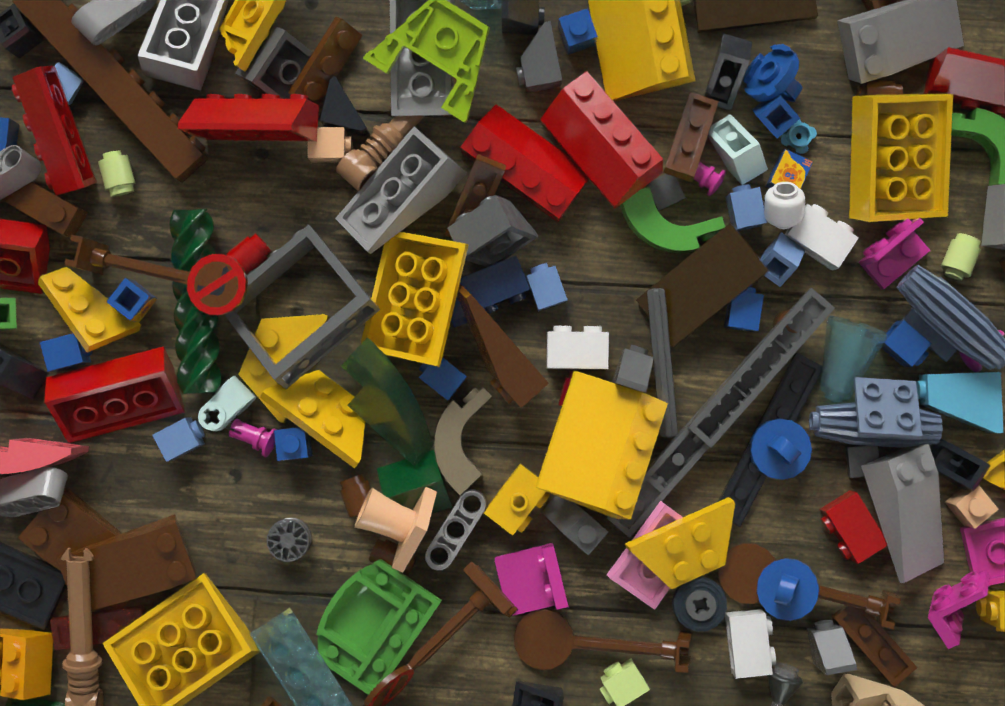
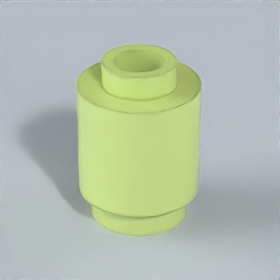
M120 150L104 153V159L98 161L105 190H109L110 197L134 192L133 185L135 184V179L128 155H122Z
M958 233L956 238L951 240L941 264V268L946 270L945 275L962 281L963 277H970L981 251L979 248L981 241L970 235Z

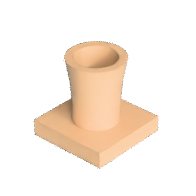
M425 487L414 509L411 510L371 488L360 509L355 528L372 531L399 541L392 568L403 573L427 532L437 491Z

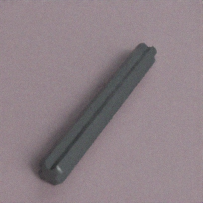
M653 288L647 291L652 353L654 357L657 399L668 403L660 427V435L670 438L677 436L678 425L666 294L663 288Z

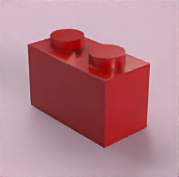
M849 490L820 508L824 516L820 520L828 533L832 534L834 532L840 543L836 546L846 560L850 558L851 561L859 564L887 546L882 531L857 492Z

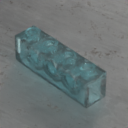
M290 607L249 633L295 706H353Z

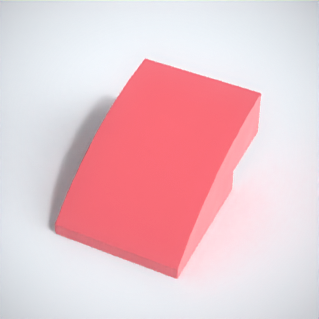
M34 438L9 440V447L0 446V474L25 472L60 465L87 453L89 446Z

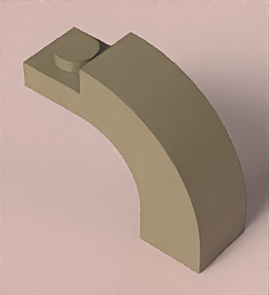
M474 388L463 399L466 404L463 408L453 400L443 412L436 428L434 446L438 466L446 481L459 495L482 475V471L467 457L463 449L462 432L470 417L492 397L485 388L480 391Z

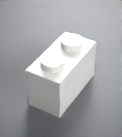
M807 204L805 205L802 221L796 226L787 229L785 235L803 247L806 254L830 270L838 269L859 237L853 234L854 229L842 221L836 223L828 218V212L816 204L812 206Z
M553 326V331L547 332L546 369H608L609 332H602L601 326H584V332H571L572 326Z
M762 609L726 612L725 621L731 673L736 679L773 675L772 665H776V654L774 647L769 646L768 635L773 634L771 617H766V613Z

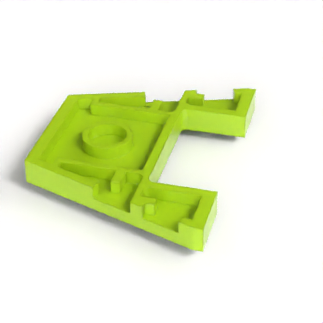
M428 0L393 33L388 34L385 37L386 39L378 46L366 53L363 59L389 74L403 49H410L456 78L457 82L441 108L466 123L469 118L490 28L447 0Z

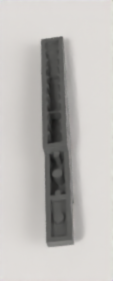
M810 288L647 467L631 520L614 519L606 516V518L630 538L653 512L659 502L664 500L709 447H713L835 307L813 288ZM789 325L790 329L796 331L797 333L789 332L785 326Z

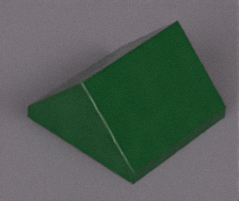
M435 450L377 468L382 494L400 505L413 510L425 487L437 491L431 514L453 507L436 460Z

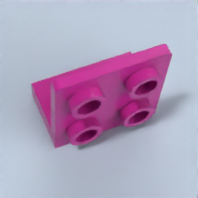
M907 218L903 222H898L886 232L887 239L883 238L879 242L875 241L862 252L865 257L858 263L881 290L889 286L931 251L914 231L924 223L921 218L913 221Z
M553 543L495 557L502 592L519 609L512 616L555 605L556 610L569 607Z
M987 570L980 573L977 571L970 572L961 578L960 583L952 587L949 584L944 585L934 592L928 619L948 649L960 644L964 620L961 608L988 594L990 575Z

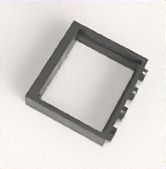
M307 225L304 229L297 231L284 246L272 252L269 258L259 267L251 270L246 275L248 287L242 304L233 312L225 314V316L272 378L287 389L374 316L380 308L310 225ZM316 247L356 297L276 364L237 312Z

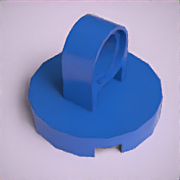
M784 44L773 45L770 47L773 51L765 56L760 53L748 66L743 79L747 83V87L744 90L751 98L758 102L769 101L779 95L787 101L794 102L803 89L802 85L794 79L799 69V58L790 47Z
M775 419L766 421L755 430L750 440V456L753 464L758 471L770 478L784 480L795 477L805 469L811 458L812 446L810 438L803 427L792 420Z
M784 558L774 561L764 568L758 578L757 594L761 605L767 613L777 619L791 621L802 618L812 611L818 600L820 587L815 574L808 565L796 559Z

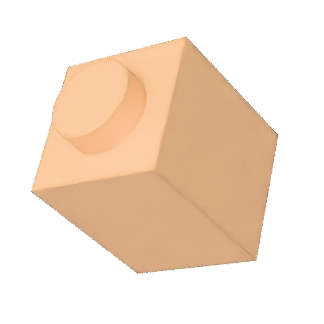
M344 127L318 128L317 142H308V159L311 163L340 162L348 152L353 150L352 136H347Z
M979 485L974 491L960 489L945 501L946 505L964 526L974 529L999 510Z

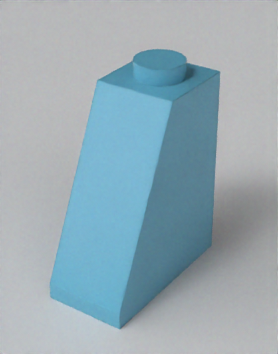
M1001 372L919 375V381H916L920 405L987 433H1003Z

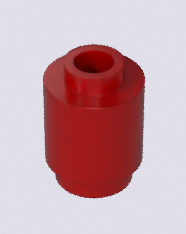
M255 233L251 237L247 236L226 255L236 259L247 275L251 270L259 267L268 259L267 255L272 251L262 238Z

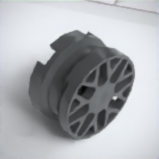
M295 517L278 521L270 528L267 535V547L270 553L276 559L283 562H292L301 558L309 550L312 543V533L309 526L303 520Z

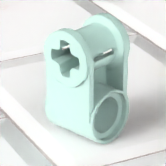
M232 376L200 409L198 414L199 423L207 430L221 431L236 416L245 411L256 399V396L236 376ZM210 411L220 412L217 416L220 420L218 424L208 423L211 418L208 415Z

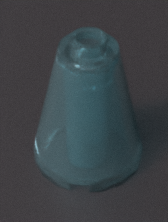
M829 315L826 321L820 390L825 392V398L842 403L843 399L851 398L854 393V378L864 377L886 341V332L861 322L857 324L850 322V319Z

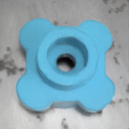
M799 119L788 129L787 133L781 136V143L784 146L790 145L795 148L798 154H804L808 151V144L816 137L817 132L814 127L802 123ZM796 134H801V139H797Z

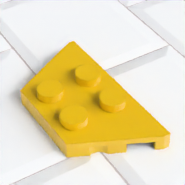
M286 0L234 1L219 30L222 37L226 39L225 44L228 51L235 56L233 63L236 67L246 72L262 42L268 37L275 19L284 9Z
M320 314L261 319L255 337L277 364L327 322L329 316ZM249 348L238 375L259 398L266 388L279 383L272 378ZM259 398L279 422H286L287 418Z
M320 370L301 376L287 389L277 384L266 388L259 398L355 469L361 460L367 405Z
M729 497L629 541L625 543V546L670 589H674L725 565L735 502Z

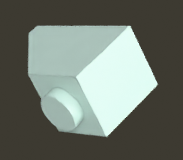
M731 114L711 125L708 138L728 171L742 185L768 170L759 142Z

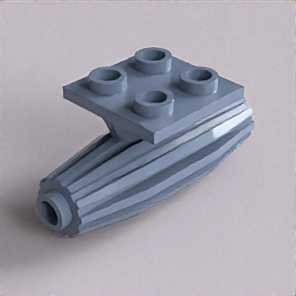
M919 265L913 267L898 283L897 289L912 306L902 320H905L932 344L929 348L943 361L947 362L956 350H959L989 370L995 367L1001 369L1005 366V338L988 317L946 280L935 276Z
M855 377V402L817 406L816 411L811 412L809 416V429L814 430V434L817 437L852 445L899 448L924 444L931 445L940 442L943 431V423L939 413L919 409L916 381Z

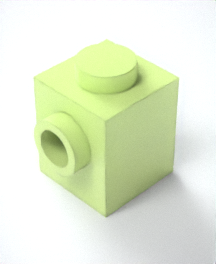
M632 658L623 664L616 662L603 671L605 675L601 677L604 686L600 690L608 704L615 702L616 706H625L650 690Z

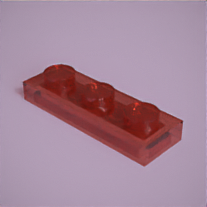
M144 605L91 612L93 645L104 643L145 614ZM69 615L53 617L50 620L54 649L70 648Z

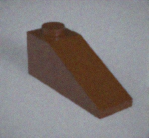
M30 182L2 199L37 221L68 237L77 234L88 214L85 210L34 182Z

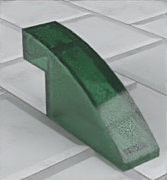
M367 337L341 365L346 372L364 387L348 406L410 463L416 466L432 447L426 420L410 387L397 368Z

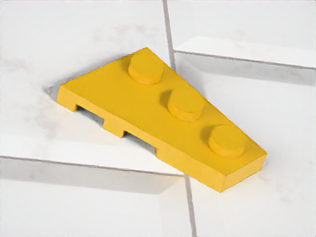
M68 267L40 276L39 286L87 353L140 330L141 324L139 322L130 321L106 302L108 300L107 297Z

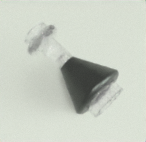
M776 663L775 668L772 669L773 675H767L773 700L771 706H784L803 684V680L798 676L799 669L784 663Z

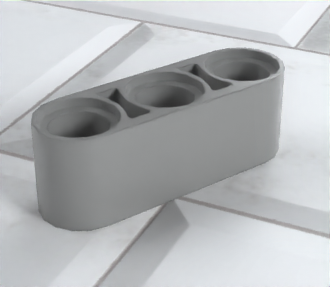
M92 0L74 14L71 23L96 46L147 13L157 0Z
M17 145L8 146L0 151V200L35 180L41 171L40 162Z
M43 467L0 479V515L17 517L58 507L68 478L67 473L57 468Z
M469 489L460 496L432 540L425 554V560L432 569L444 570L452 563L480 519L486 507V499L480 491ZM472 495L478 497L481 507L475 512L468 511L464 507V499ZM457 521L464 526L465 532L460 537H453L449 534L447 526L451 522ZM437 547L444 548L448 553V559L445 562L438 563L433 560L431 551Z

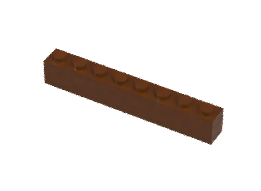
M63 0L12 1L175 179L183 183L208 160L203 153L206 147L194 135L189 138L183 131L177 129L180 119L174 113L169 116L162 109L166 104L154 91L150 94L142 87L145 81L134 69L128 72L122 66L125 59L113 47L108 50L102 43L96 46L93 45L71 23L72 17L79 10L73 3L67 6Z

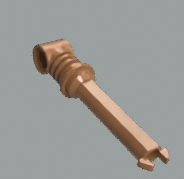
M456 78L453 80V87L457 82ZM395 116L389 123H382L380 126L375 125L373 133L370 135L372 140L367 138L365 141L367 145L362 144L360 146L361 151L354 149L348 152L337 165V173L359 191L375 173L378 166H381L382 161L387 159L388 155L392 153L410 130L425 116Z
M68 548L61 557V560H66L71 648V652L63 661V668L67 671L69 689L65 698V706H103L104 696L102 689H99L98 670L102 665V658L93 650L89 561L94 559V555L88 548H85L83 550L84 556L71 557V548Z

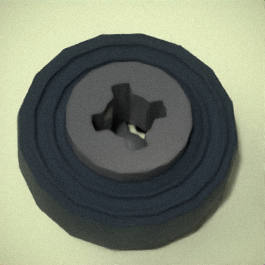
M700 576L675 589L672 598V608L677 620L687 629L696 632L708 631L716 627L724 619L727 610V599L723 589L715 581Z

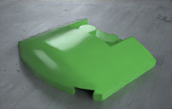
M384 560L374 561V564L364 567L352 575L331 599L318 626L316 634L318 635V650H314V658L369 695L384 678L395 670L442 600L400 571L393 569Z

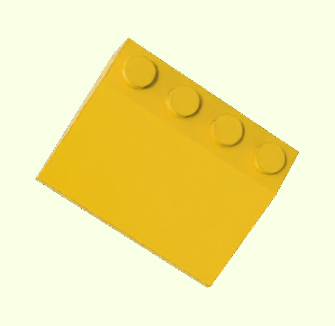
M588 0L591 19L598 36L596 46L606 94L613 102L696 81L680 0Z
M953 94L853 96L849 218L866 222L905 220L907 218L948 216Z
M399 232L387 241L383 247L371 298L380 310L366 321L360 349L440 367L469 245L405 232Z
M574 371L535 487L611 518L631 520L668 403L646 393Z
M205 573L102 643L139 706H183L261 652L247 626Z

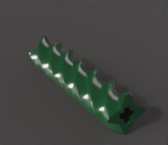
M207 209L173 210L169 226L172 238L175 241L171 250V261L174 269L189 272L201 258L215 254L213 246L208 241L213 234L214 222L210 214L206 212ZM173 281V293L178 301L174 309V322L179 331L175 342V351L181 362L177 369V384L182 394L216 393L221 382V372L215 362L219 354L220 343L213 332L218 322V315H209L198 310L190 300L187 285Z

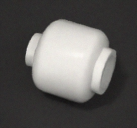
M780 182L768 189L765 194L764 217L768 223L779 229H789L802 221L805 211V194L800 188L791 182Z

